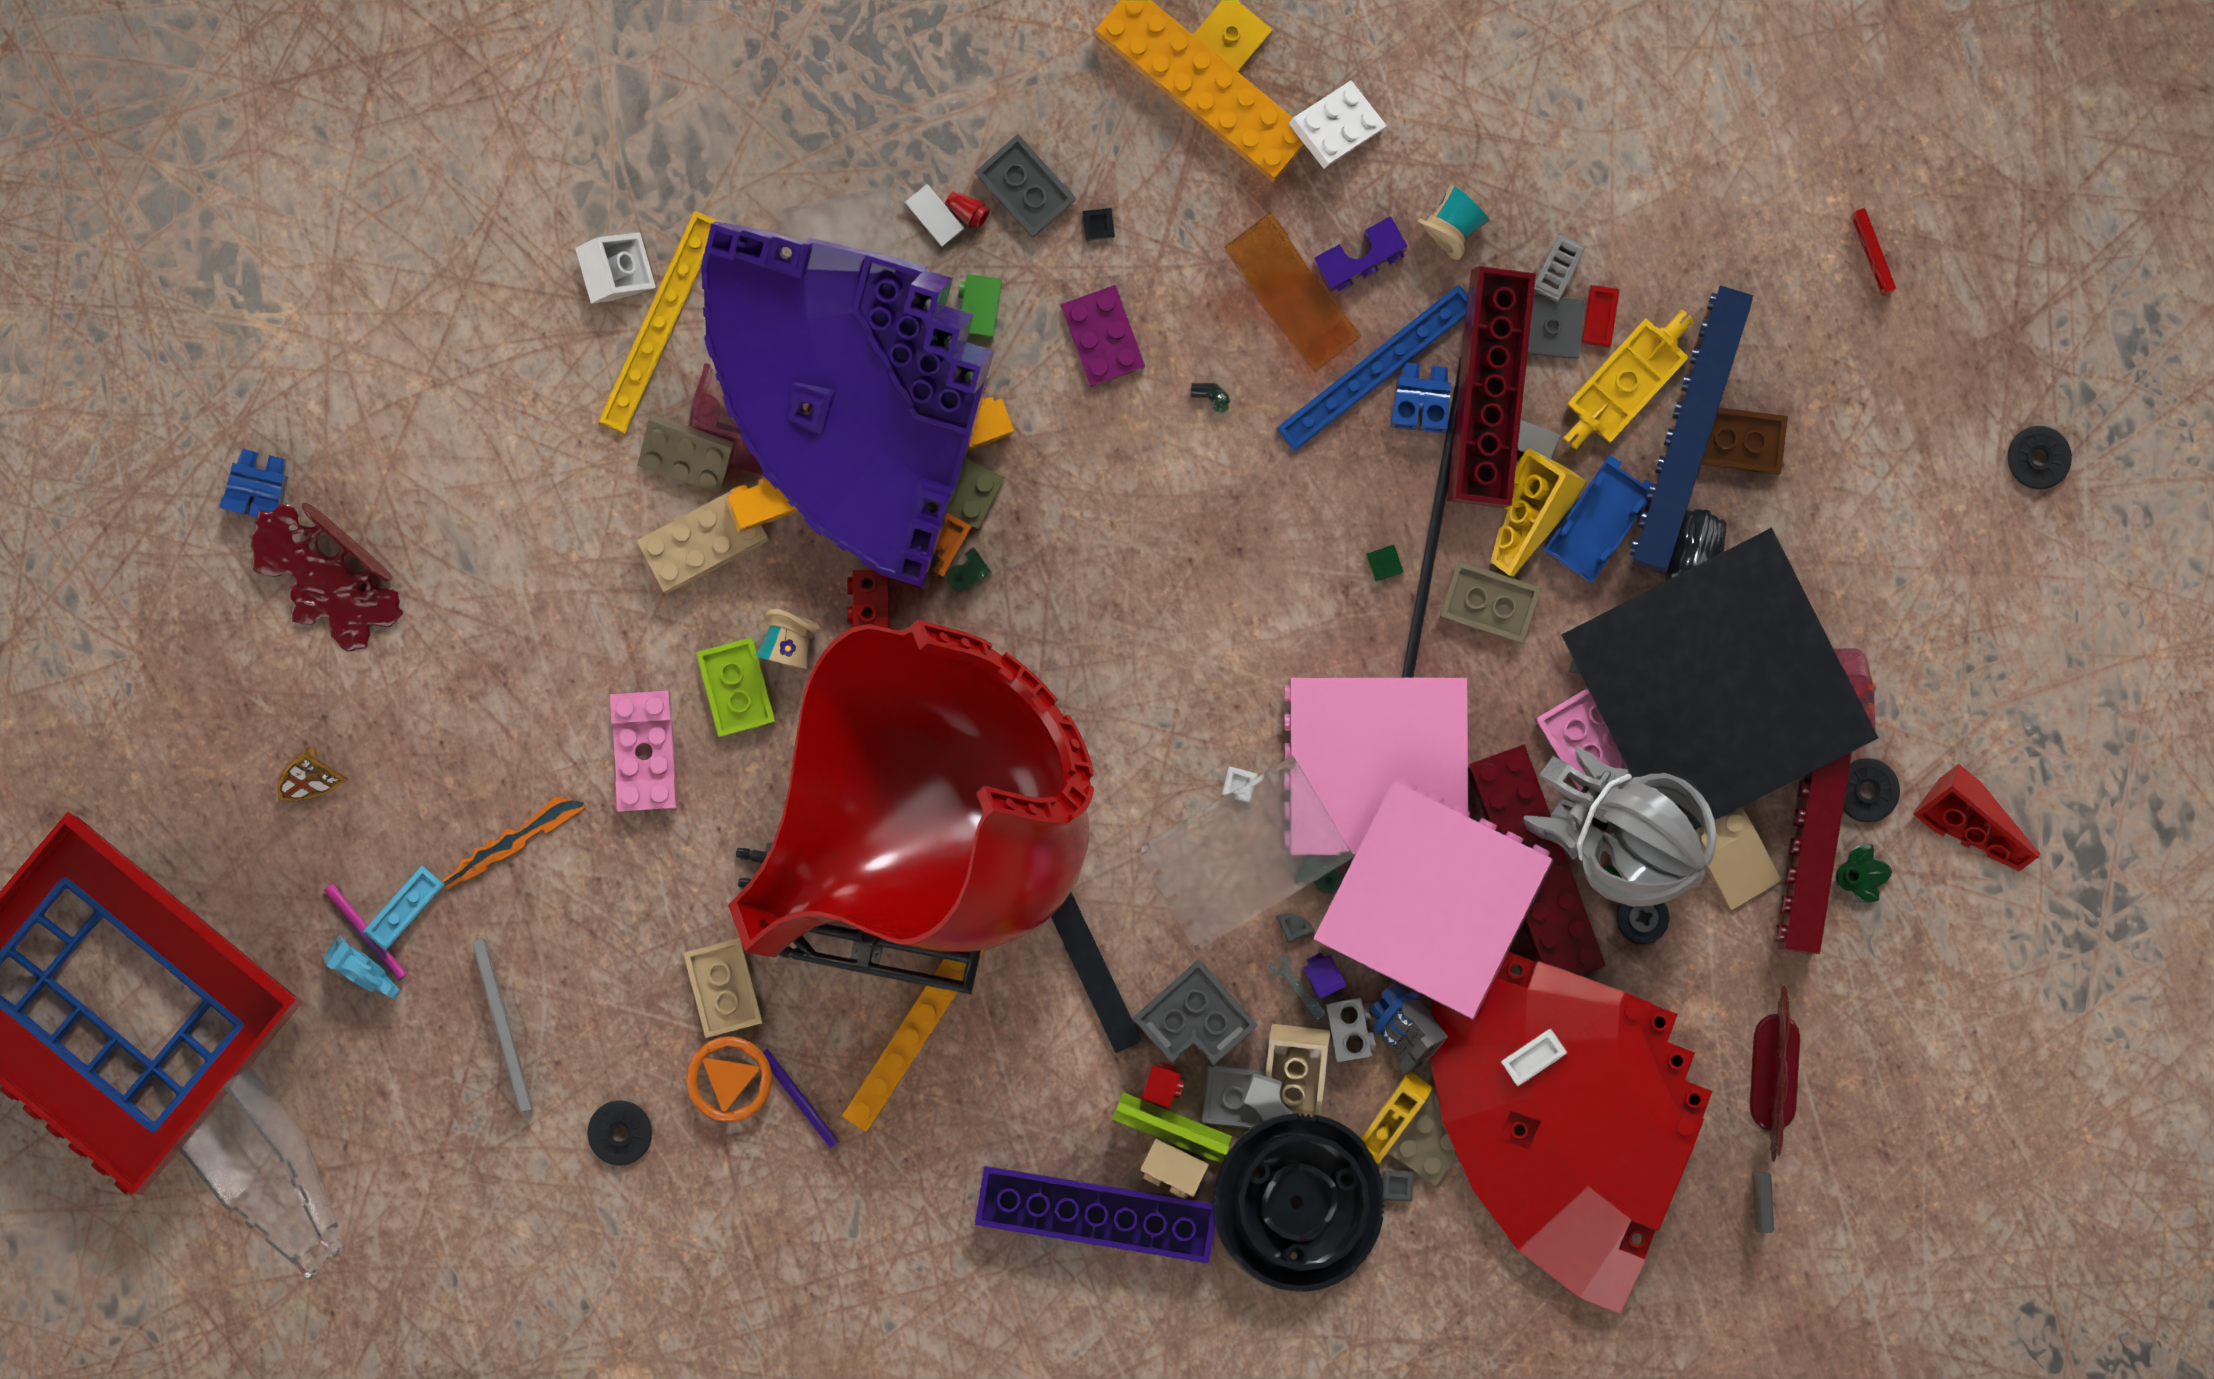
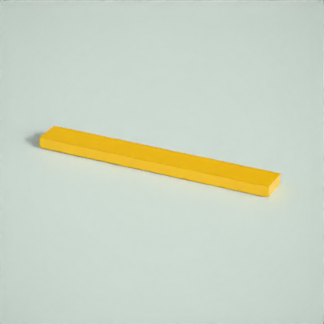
M694 210L598 422L626 435L701 270L711 224L714 221H720Z

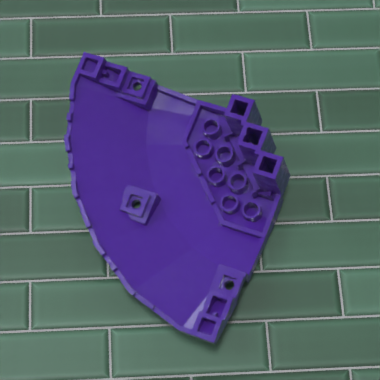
M714 221L710 227L701 264L705 305L703 307V317H705L706 326L704 339L709 357L712 358L716 369L715 376L717 381L720 382L724 394L723 401L729 417L733 418L737 424L743 441L762 467L764 477L775 489L778 488L789 500L788 503L792 507L795 506L805 517V522L817 534H823L837 543V547L843 551L847 550L861 559L860 562L880 575L923 587L945 524L944 520L950 498L956 491L989 379L988 373L994 355L993 350L967 343L974 314L947 307L946 303L953 278L928 271L925 266L818 239L809 238L807 241L802 242L779 235L778 232ZM783 247H788L791 250L792 254L790 257L783 254ZM803 404H810L812 412H806L803 409ZM930 501L937 503V510L930 509Z

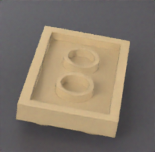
M740 938L683 953L705 1038L763 1023Z

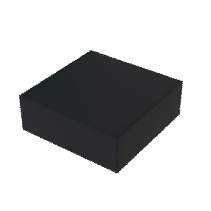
M1112 208L1083 211L1086 241L1115 238Z

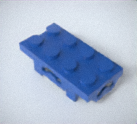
M1609 455L1543 550V552L1590 584L1593 583L1649 502L1646 499L1651 482L1646 479L1642 484L1620 469L1619 466L1622 462L1612 455Z

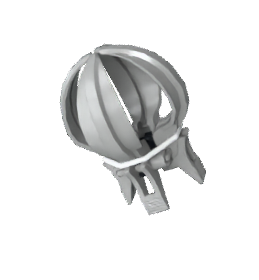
M1575 746L1576 758L1586 775L1555 756L1551 758L1539 776L1571 801L1562 799L1552 812L1551 817L1524 816L1525 827L1527 831L1532 832L1535 836L1537 835L1541 839L1552 841L1563 847L1571 859L1574 860L1579 855V859L1583 861L1585 876L1592 888L1607 899L1631 907L1654 906L1670 901L1688 890L1696 888L1707 875L1704 867L1709 866L1714 856L1717 842L1716 827L1708 803L1689 783L1667 773L1649 774L1632 779V776L1628 774V769L1607 766L1600 762L1592 753L1590 754L1586 750L1578 748V746ZM1569 776L1581 785L1583 789L1578 791L1563 781ZM1676 804L1681 805L1693 814L1704 827L1707 835L1705 856H1703L1701 843L1695 829ZM1604 850L1610 854L1612 864L1622 878L1612 875L1600 867V856Z

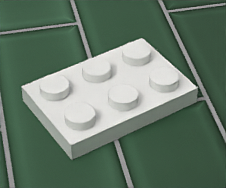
M1352 80L1295 116L1288 123L1324 169L1381 132L1387 126Z

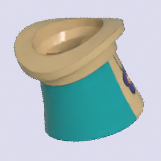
M1449 185L1434 214L1430 215L1427 220L1420 217L1417 221L1448 256L1454 260H1459L1465 252V240L1479 228L1490 222V219L1466 193L1456 186Z
M770 609L766 611L764 618L769 621V629L755 656L792 668L807 670L809 639H813L814 633H819L820 626L812 620L798 617L783 610Z

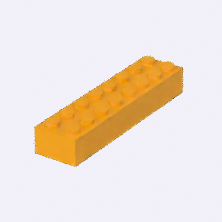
M1120 0L1095 29V36L1272 183H1275L1306 146L1288 124L1293 119L1291 115L1153 1Z

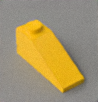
M1413 1072L1404 1076L1361 1137L1377 1164L1381 1162L1433 1089L1430 1084Z

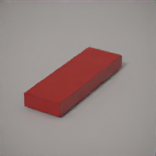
M1865 207L1856 210L1851 215L1852 222L1881 295L1886 296L1893 293L1897 288Z

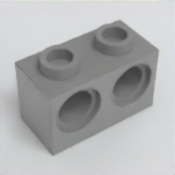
M1361 998L1326 1004L1336 1063L1372 1056L1371 1050L1376 1049L1373 1032L1368 1033L1366 1021L1371 1020L1368 1003L1362 1004ZM1345 1007H1352L1357 1013V1018L1352 1024L1344 1023L1340 1017L1341 1011ZM1350 1036H1358L1362 1040V1048L1357 1053H1352L1346 1048V1041Z

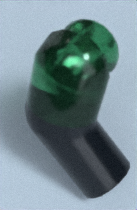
M1191 383V398H1209L1214 403V410L1219 413L1226 412L1229 409L1230 397L1218 384Z

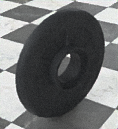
M2032 426L2026 428L2015 436L2009 446L2008 465L2010 471L2026 487L2032 489L2054 487L2066 477L2071 467L2072 454L2067 440L2062 434L2050 427ZM2040 449L2046 452L2048 459L2045 465L2039 466L2033 462L2032 453L2035 450Z
M1863 758L1851 762L1843 811L1849 817L1860 822H1876L1884 819L1895 809L1900 797V784L1895 772L1887 764L1877 759ZM1864 782H1871L1876 788V793L1871 799L1864 798L1860 793V786Z
M622 1100L606 1103L596 1110L590 1119L587 1130L589 1145L595 1155L606 1163L612 1165L633 1163L645 1154L651 1143L652 1126L647 1114L634 1103ZM618 1124L624 1125L628 1130L627 1138L621 1142L614 1140L611 1134L613 1127Z

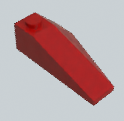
M1960 764L1938 779L1913 813L1914 816L1935 833L1942 836L1949 834L1961 840V845L1968 848L1971 845L1985 851L1987 857L2017 871H2021L2040 856L2038 850L1981 781Z

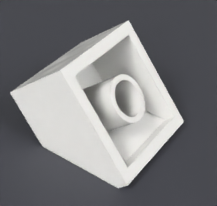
M640 232L596 237L575 248L591 304L614 301L656 288Z

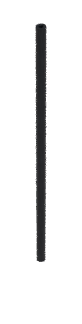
M1460 357L1402 678H1413L1448 491L1462 357Z

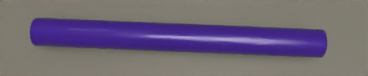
M769 1049L764 1050L763 1053L770 1064L774 1077L828 1147L832 1148L839 1140Z

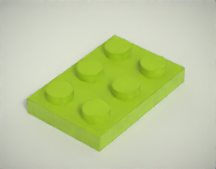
M753 637L696 652L719 738L776 722L759 657L755 656L757 650Z

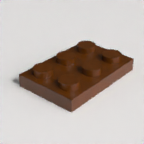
M1719 407L1701 465L1780 475L1788 416Z

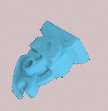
M339 934L322 958L325 965L337 970L357 985L371 992L376 989L395 1000L401 990L385 975L386 971L368 956L353 946H349L346 942L347 940Z

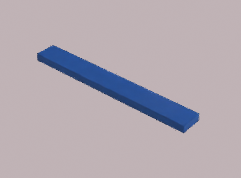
M1457 285L1278 426L1276 430L1295 452L1403 367L1406 362L1412 360L1464 319L1468 302L1466 292L1460 285Z

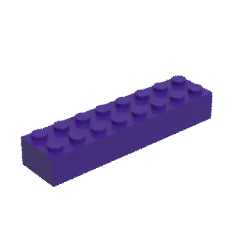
M984 1166L975 1225L1209 1264L1215 1219L1213 1203Z

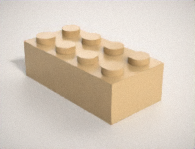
M730 491L636 540L666 595L770 541L762 525L740 533L737 532L726 503L727 496L731 495Z

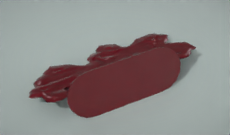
M303 502V512L316 524L313 527L299 525V515L290 504H280L272 512L259 510L258 516L255 518L257 529L250 536V546L253 550V571L270 577H277L283 574H292L295 577L296 582L290 587V597L295 603V607L292 609V622L313 625L322 617L329 618L331 637L335 639L343 650L354 651L356 648L362 649L368 646L367 642L370 636L369 625L391 627L401 617L403 611L399 608L398 592L392 588H377L372 585V574L384 581H391L392 576L389 571L322 512L312 505ZM292 524L298 527L296 530L290 531L289 529ZM301 532L305 536L311 535L304 542H295L292 539L293 535ZM325 532L342 547L335 556L329 557L320 551L318 537ZM314 541V549L310 550L308 544ZM346 554L352 555L366 567V570L356 574L351 573L344 560ZM365 582L367 587L364 591H361L359 587Z
M1785 985L1781 989L1777 1014H1770L1761 1019L1755 1028L1753 1036L1750 1113L1757 1125L1771 1131L1770 1150L1772 1162L1776 1160L1777 1155H1781L1784 1128L1794 1119L1797 1109L1800 1032L1795 1021L1790 1016L1788 990Z

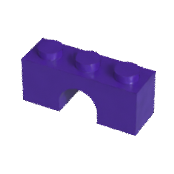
M1391 216L1365 230L1364 235L1370 245V251L1365 257L1360 259L1350 258L1345 254L1341 245L1338 244L1314 258L1313 263L1329 292L1337 289L1338 293L1353 286L1352 280L1362 275L1366 279L1379 271L1377 266L1386 261L1391 265L1405 257L1403 252L1407 250L1408 246Z

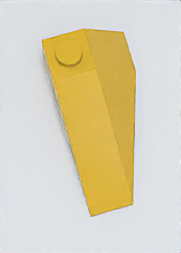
M1527 447L1516 466L1512 506L1504 508L1507 510L1503 526L1498 530L1490 562L1509 576L1514 577L1573 506L1586 480L1567 467Z

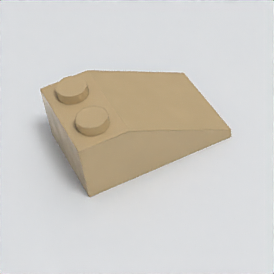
M1742 807L1715 820L1716 847L1711 863L1705 868L1732 911L1782 880ZM1701 827L1695 831L1701 843L1703 856H1705L1707 835L1704 827Z
M1272 1024L1266 1077L1281 1081L1280 1097L1289 1110L1299 1113L1300 1116L1302 1113L1305 1116L1310 1114L1311 1117L1313 1115H1321L1330 1030Z

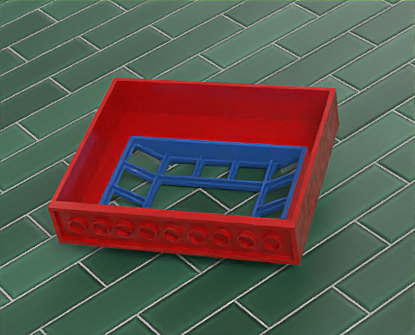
M69 811L66 812L0 891V966L10 957L37 978V981L16 1005L0 994V1084L2 1085L0 1091L11 1100L22 1101L25 1104L22 1109L32 1118L46 1121L48 1124L45 1128L55 1137L69 1140L71 1143L68 1147L78 1156L92 1159L93 1163L91 1166L103 1176L107 1175L109 1177L111 1175L115 1178L116 1182L114 1185L124 1194H130L131 1196L133 1194L143 1195L303 1002L82 819ZM65 889H69L94 909V913L73 937L44 915ZM102 918L108 920L202 998L201 1004L154 1060L144 1055L53 979L54 974ZM36 923H40L66 944L45 971L41 970L16 950L17 945ZM44 986H48L73 1007V1011L52 1035L24 1013V1010ZM210 1007H213L233 1025L232 1030L212 1053L190 1035V1030ZM80 1016H84L109 1037V1041L88 1065L60 1043V1040ZM181 1041H184L204 1059V1063L184 1087H181L161 1069V1065ZM118 1045L145 1067V1071L125 1094L120 1093L96 1072L98 1067ZM153 1075L176 1094L175 1098L156 1121H152L132 1102Z

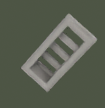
M1560 234L1535 281L1534 291L1558 303L1585 246ZM1556 258L1570 266L1567 268L1553 261V259ZM1548 269H1551V270H1553V271H1555V272H1557V273L1563 275L1564 278L1562 279V278H1560V277H1558V276H1556V275H1554V274L1548 272ZM1543 279L1558 285V290L1543 283Z

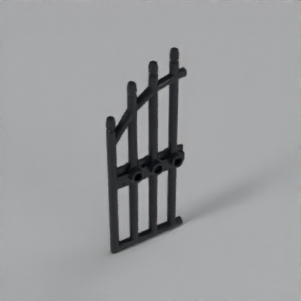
M767 843L766 852L759 850L751 851L749 848H737L736 857L763 863L772 844ZM740 878L738 887L744 889L751 879ZM824 924L808 932L854 941L850 958L816 952L803 935L793 942L797 948L793 949L788 946L779 954L785 958L792 957L795 960L972 995L981 950L970 952L925 950L889 942L857 928L851 929ZM886 947L966 963L963 981L881 965L879 963L882 949Z

